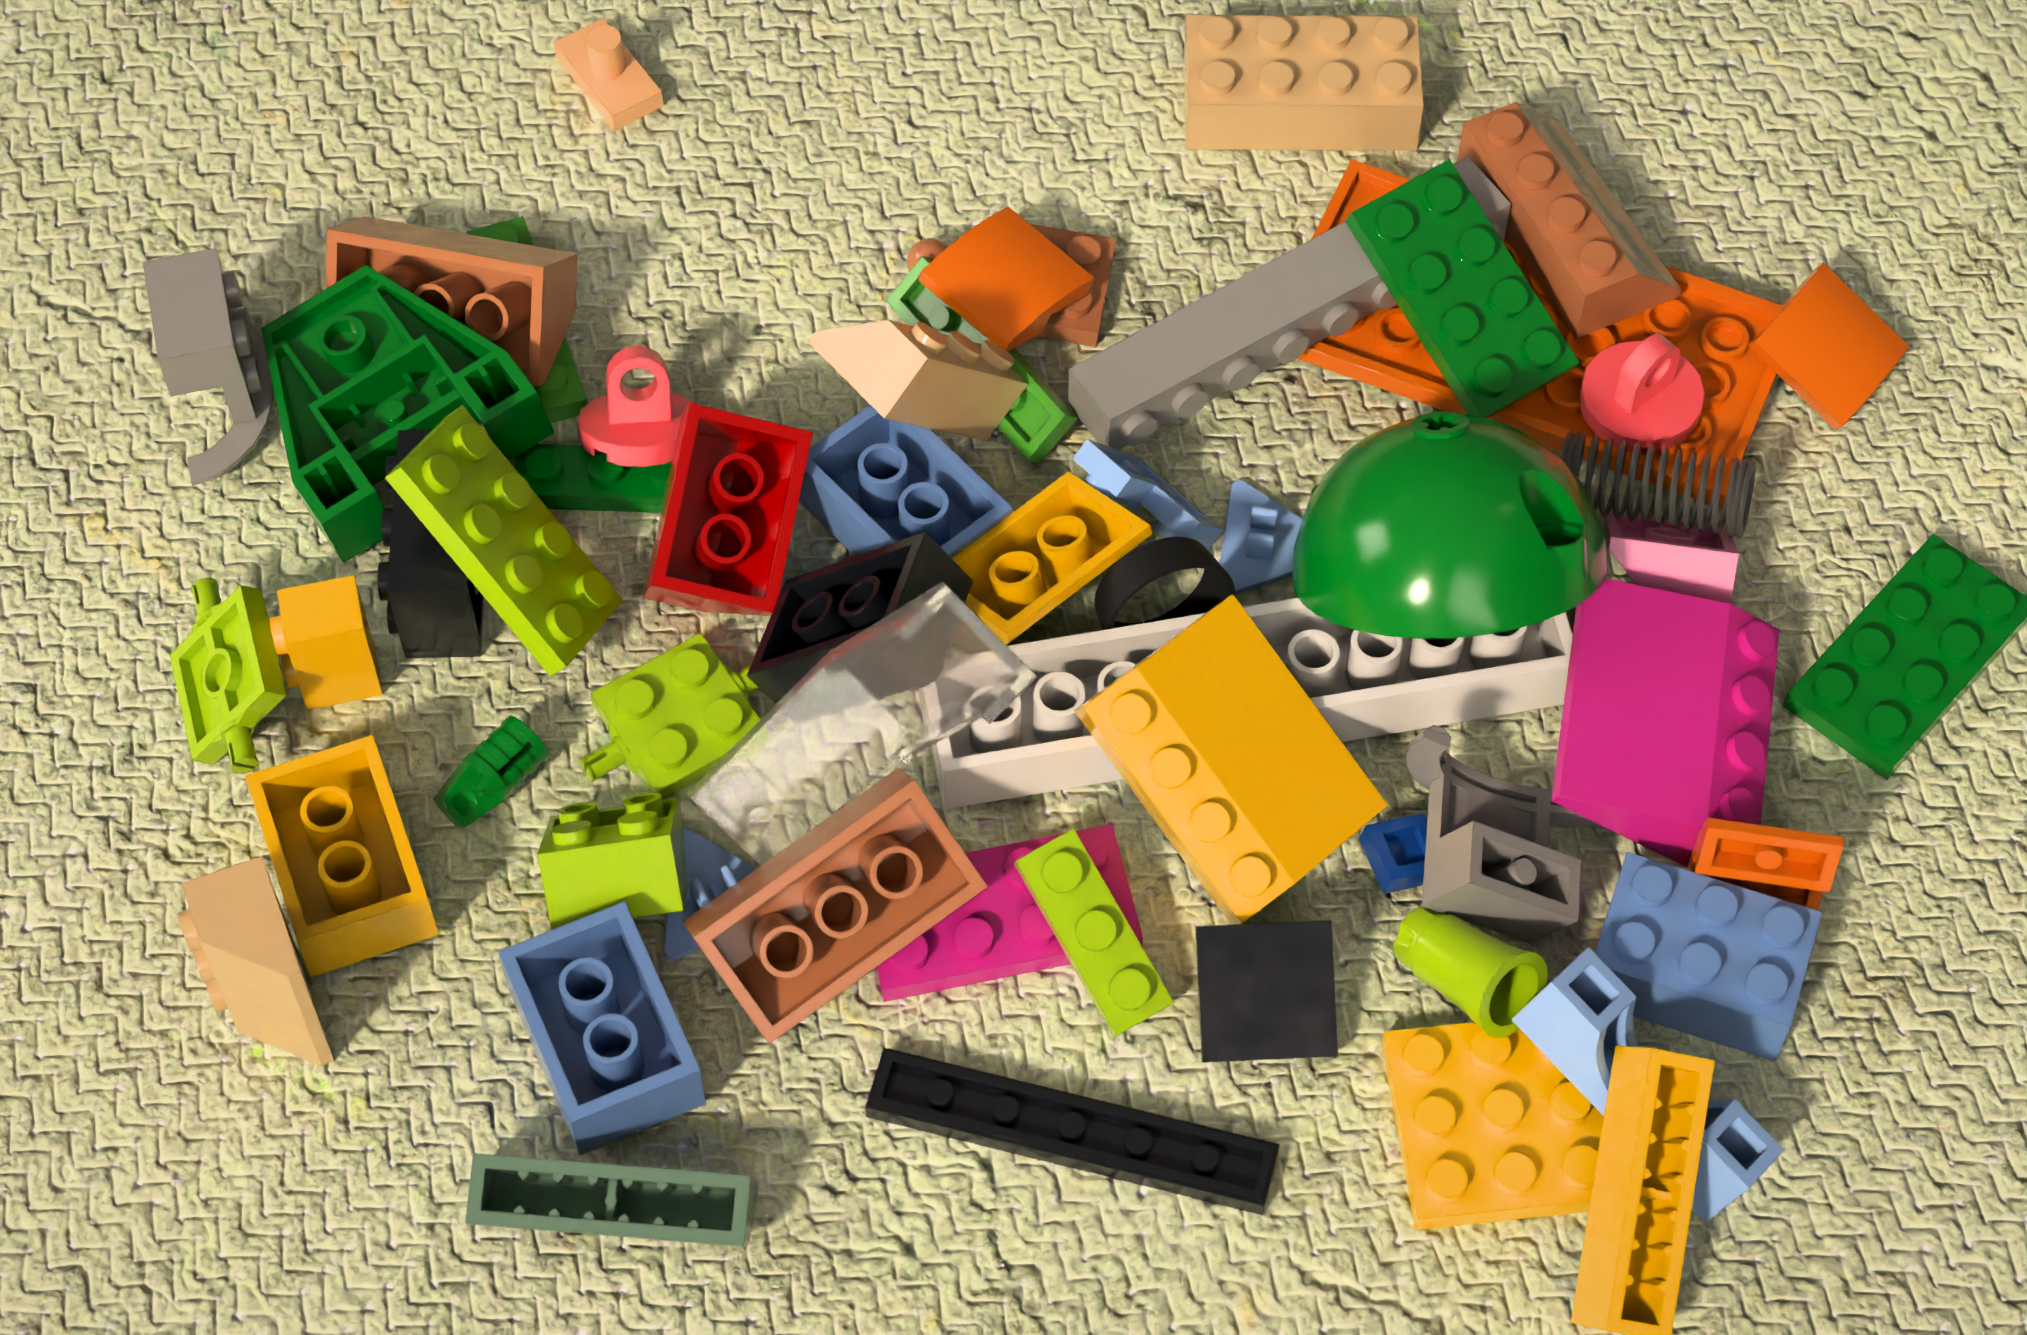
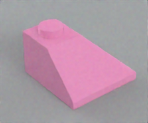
M1609 513L1604 517L1603 525L1609 550L1636 585L1731 603L1739 553L1733 538L1727 536L1726 528H1723L1715 536L1711 526L1703 533H1700L1697 524H1694L1693 528L1687 531L1684 528L1683 522H1680L1673 529L1668 520L1661 526H1658L1653 518L1644 524L1641 517H1637L1632 522L1628 519L1627 515L1616 519L1613 513Z

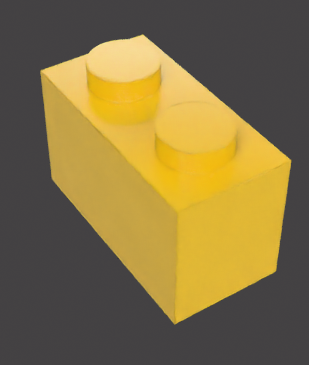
M355 575L277 590L281 615L269 618L273 643L277 656L281 655L288 689L300 688L307 710L383 695L374 642Z

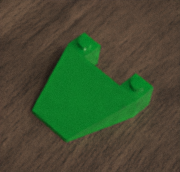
M364 265L261 328L292 483L313 520L343 563L382 540L381 519L382 511L385 507L373 486L385 479L386 457L396 456L399 430H433L448 414L463 405L476 422L487 432L489 438L508 461L555 433L537 391L506 350L368 265Z

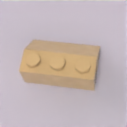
M891 320L816 331L808 340V343L884 419L978 440H988L1028 385L1012 368L1015 359L998 344L990 340H985L983 344L974 343L956 331H952L949 336L940 334L922 322H917L915 326H910Z
M260 856L181 883L189 909L178 912V920L189 951L193 953L201 979L206 984L215 1012L228 1009L239 1033L321 1066L334 1062L300 957L263 857Z

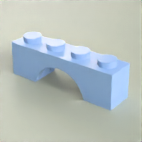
M1588 947L1511 1020L1604 1116L1615 1046L1640 1047L1633 1026V1011L1637 997ZM1736 1099L1708 1101L1692 1202V1210L1705 1223L1747 1191L1784 1151Z

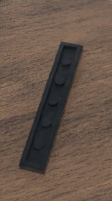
M885 1047L865 1106L866 1117L1259 1215L1264 1213L1280 1146L1277 1143Z

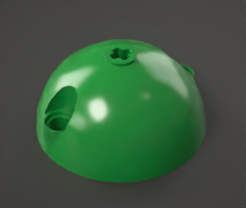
M1443 411L1407 419L1367 436L1345 452L1329 469L1321 482L1311 491L1312 496L1309 499L1294 545L1292 582L1294 592L1301 603L1316 615L1334 624L1361 632L1390 637L1416 639L1459 638L1514 630L1542 622L1576 607L1593 595L1601 586L1607 576L1609 560L1603 528L1586 489L1579 478L1555 451L1521 430L1476 415Z

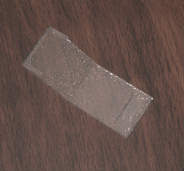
M941 582L829 651L688 791L689 797L750 856L762 865L898 767L902 769L915 755L981 717L991 724L1038 676L944 582Z

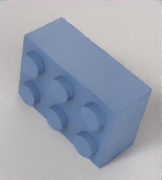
M871 405L810 447L799 502L854 556L926 532L952 558L1013 513V507L932 430L884 419Z
M1626 852L1595 954L1637 997L1633 1017L1776 1062L1792 1024L1822 912Z
M625 901L498 951L508 990L579 1156L706 1105L701 1070Z

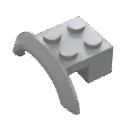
M217 248L142 262L158 361L170 397L222 386L234 422L230 430L213 447L199 455L187 458L192 486L218 478L237 466L255 448L267 428L274 401L273 384L262 336L250 321L247 308L242 307L243 302L236 271L224 272Z
M1432 725L1413 738L1406 751L1408 771L1420 785L1429 790L1422 906L1446 915H1455L1466 922L1527 943L1534 942L1579 921L1581 859L1549 848L1550 827L1599 826V824L1552 802V790L1514 784L1488 776L1462 764L1446 752L1450 748L1451 736L1444 728Z

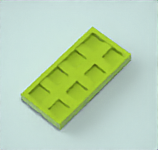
M463 405L448 414L385 477L549 676L554 675L570 664L623 601L610 585L607 578L599 572L572 539L566 528L558 522L531 489L528 482L517 472L489 438L487 432L476 422Z

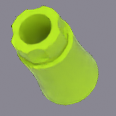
M1418 907L1410 912L1401 922L1399 933L1393 942L1394 955L1404 966L1411 969L1419 980L1440 992L1464 1011L1487 1035L1493 1038L1507 1037L1518 1031L1519 1027L1511 1019L1547 986L1548 968L1541 955L1508 944L1475 928L1455 915H1446L1432 909Z

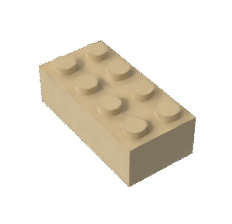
M1186 15L1183 60L1185 150L1417 151L1424 107L1418 16Z

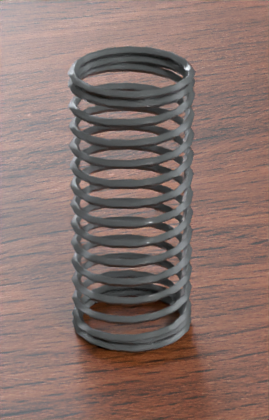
M1572 430L1566 435L1560 457L1574 474L1579 477L1585 447V434L1583 432L1580 434L1579 431L1574 433ZM1595 435L1591 441L1584 484L1590 500L1591 482L1599 448L1598 435ZM1609 437L1606 440L1600 481L1593 501L1595 511L1599 505L1602 517L1608 515L1613 507V514L1616 519H1619L1627 509L1628 519L1632 522L1641 511L1642 521L1646 524L1651 521L1655 513L1656 523L1658 526H1661L1666 522L1669 515V523L1673 529L1680 524L1683 517V525L1687 531L1693 528L1697 520L1698 530L1700 533H1703L1708 529L1711 522L1712 532L1715 536L1722 531L1726 521V533L1729 538L1736 536L1739 540L1743 537L1754 488L1756 472L1754 460L1749 462L1748 459H1745L1741 463L1737 478L1740 460L1738 457L1733 459L1728 490L1718 523L1720 488L1725 465L1724 455L1719 457L1713 492L1703 523L1706 484L1711 462L1709 452L1704 457L1699 490L1689 521L1691 487L1697 460V452L1695 450L1690 454L1685 488L1675 518L1677 483L1682 464L1683 450L1680 448L1676 451L1671 486L1661 516L1662 488L1669 448L1665 446L1662 449L1657 484L1647 514V494L1655 453L1654 444L1649 445L1647 450L1642 486L1633 512L1634 482L1639 464L1641 444L1639 441L1634 444L1628 485L1619 510V488L1626 457L1627 441L1624 439L1619 445L1614 483L1605 508V485L1613 449V439Z

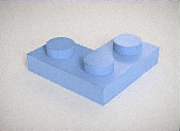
M1087 439L1072 458L1089 473L1084 482L1113 501L1119 499L1137 511L1143 506L1156 517L1157 520L1152 527L1163 538L1187 537L1197 540L1209 549L1223 531L1134 454Z

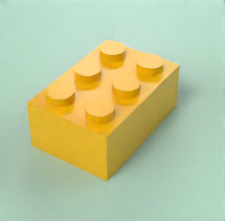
M373 735L245 775L296 940L310 978L439 935Z

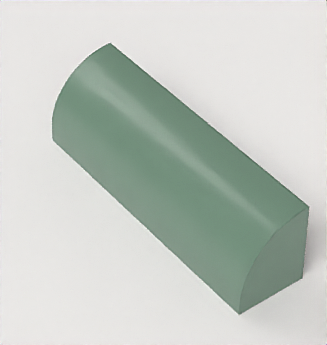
M473 1153L465 1224L747 1247L754 1222L759 1182L751 1175Z

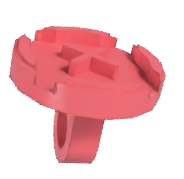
M1656 333L1644 341L1617 343L1599 352L1585 369L1580 391V407L1583 419L1594 433L1605 441L1611 437L1613 439V446L1619 448L1620 442L1625 439L1628 451H1633L1634 444L1639 441L1641 448H1648L1653 443L1655 452L1662 451L1665 446L1671 448L1685 441L1696 428L1705 392L1700 374L1687 358L1682 356L1680 350L1662 334Z
M644 346L623 348L611 358L607 365V394L591 400L580 410L577 421L578 440L584 451L594 456L596 450L606 453L607 462L614 463L615 465L647 467L669 463L673 458L681 418L689 403L694 402L679 394L670 392L666 363L658 352ZM636 368L647 369L654 375L651 384L642 389H630L622 384L621 379L625 373Z

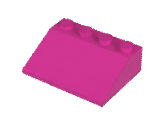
M1605 578L1593 595L1576 606L1551 801L1685 867H1688L1696 839L1707 818L1761 825L1780 629L1731 603Z

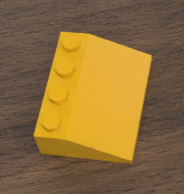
M1233 594L1074 710L1230 923H1244L1297 883L1388 806Z

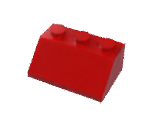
M689 403L680 421L643 599L700 612L771 616L779 598L813 432Z

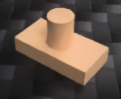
M604 18L554 42L556 58L614 131L664 106L660 88L621 41L620 32L615 27L608 25Z

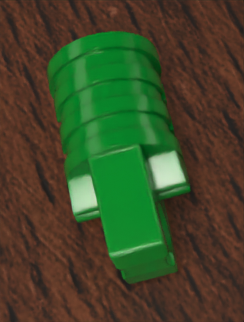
M509 715L499 728H495L486 740L479 743L475 750L462 760L434 796L433 801L456 827L466 828L492 808L504 802L511 792L524 782L526 777H530L537 770V767L550 757L549 751L541 739L525 723Z

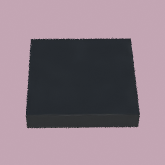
M1331 920L1195 926L1202 1062L1338 1056Z

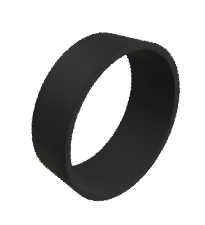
M1168 537L1144 544L1116 562L1099 583L1095 593L1094 605L1102 630L1207 613L1231 594L1235 596V587L1230 575L1202 543L1187 537ZM1190 568L1204 569L1202 578L1194 591L1182 603L1167 613L1143 622L1123 623L1115 621L1126 602L1152 581L1179 570Z

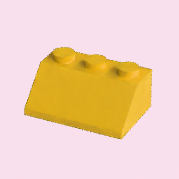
M1068 471L952 557L957 565L973 580L963 608L964 615L956 627L953 638L972 652L1005 646L1153 534L1151 525Z

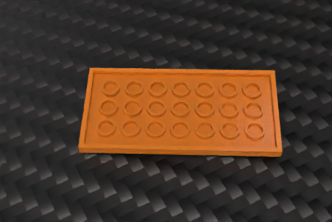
M1351 159L1312 239L1345 222L1351 212L1412 179ZM1504 239V245L1580 363L1569 373L1488 419L1517 428L1546 447L1560 452L1562 451L1566 435L1572 430L1574 433L1579 431L1581 434L1583 432L1585 434V447L1582 460L1588 461L1591 441L1596 434L1583 419L1580 407V391L1586 367L1599 352L1617 343L1644 341L1649 336L1660 333L1680 350V354L1686 357L1700 374L1705 392L1698 425L1685 441L1669 448L1663 488L1670 490L1676 451L1681 448L1683 450V458L1677 483V493L1683 495L1690 454L1695 450L1697 452V460L1690 498L1696 499L1701 481L1704 457L1709 452L1711 462L1704 503L1710 504L1718 460L1720 456L1724 455L1725 465L1718 506L1723 509L1733 459L1738 457L1740 467L1777 376L1748 345L1781 310V304L1664 265L1681 288L1679 297L1575 339L1508 241ZM1398 304L1387 310L1378 309L1356 321L1344 334L1336 337L1330 335L1308 347L1297 358L1298 360L1443 411L1467 414ZM1600 437L1596 465L1599 466L1602 465L1606 443ZM1615 446L1612 449L1609 469L1615 471L1619 449ZM1641 448L1636 479L1642 481L1648 448ZM1626 450L1622 474L1629 476L1633 451ZM1662 451L1654 453L1649 483L1653 485L1657 484Z

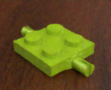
M202 578L195 581V585H191V592L194 596L198 614L196 616V623L188 637L169 655L192 761L215 765L228 752L231 770L239 774L248 773L259 766V760L256 756L252 739L254 727L287 696L284 687V677L281 673L262 590L240 585L221 603L218 582L213 578Z
M700 632L591 692L592 705L608 727L610 743L578 759L583 773L587 774V779L593 783L596 779L624 764L627 769L642 778L650 792L662 794V799H666L767 742L768 729L750 705L749 694L759 689L746 676L751 664L735 673L730 667L719 660Z

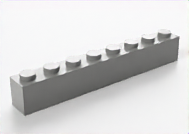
M1467 156L1453 165L1503 242L1511 203ZM1343 222L1069 368L1068 405L1098 443L1119 450L1127 445L1136 446L1146 441L1158 428L1179 417L1188 418L1193 416L1208 401L1229 390L1237 391L1246 387L1258 374L1280 362L1286 364L1294 361L1313 344L1330 335L1333 337L1342 335L1359 319L1378 309L1387 310L1392 308L1397 303L1346 222Z

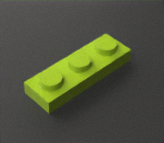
M1074 828L1015 861L1014 866L1113 1038L1174 1003Z

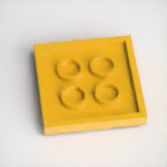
M1475 1022L1383 1032L1381 1045L1415 1230L1589 1211L1604 1116L1520 1029L1503 1038L1490 1037Z

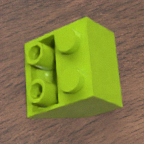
M641 793L624 799L621 806L598 809L595 802H579L560 808L558 810L559 815L550 817L537 856L551 930L624 901L632 918L684 911L688 887L679 797L662 799V794Z

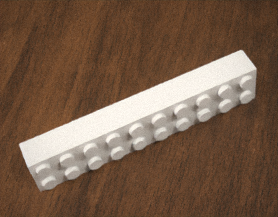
M1299 598L1243 607L1341 742L1429 728L1432 725L1440 726L1564 705L1573 636L1566 612L1539 623L1487 635L1416 639L1366 633L1334 624L1313 613L1301 603ZM1205 613L946 656L945 666L938 678L925 685H920L921 703L944 810L1123 780L1124 778L1074 710Z

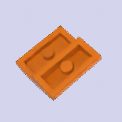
M1006 207L980 222L949 245L921 271L918 281L987 339L998 344L1008 352L1042 334L1050 315L1086 297L1095 277L1010 207Z
M1824 263L1819 264L1780 306L1781 310L1748 345L1834 430L1843 427L1909 348V345Z
M1707 818L1696 839L1687 870L1818 911L1823 892L1830 893L1844 847V838L1842 836Z

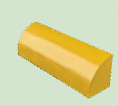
M1615 1046L1571 1323L1625 1335H1672L1715 1060L1648 1047Z

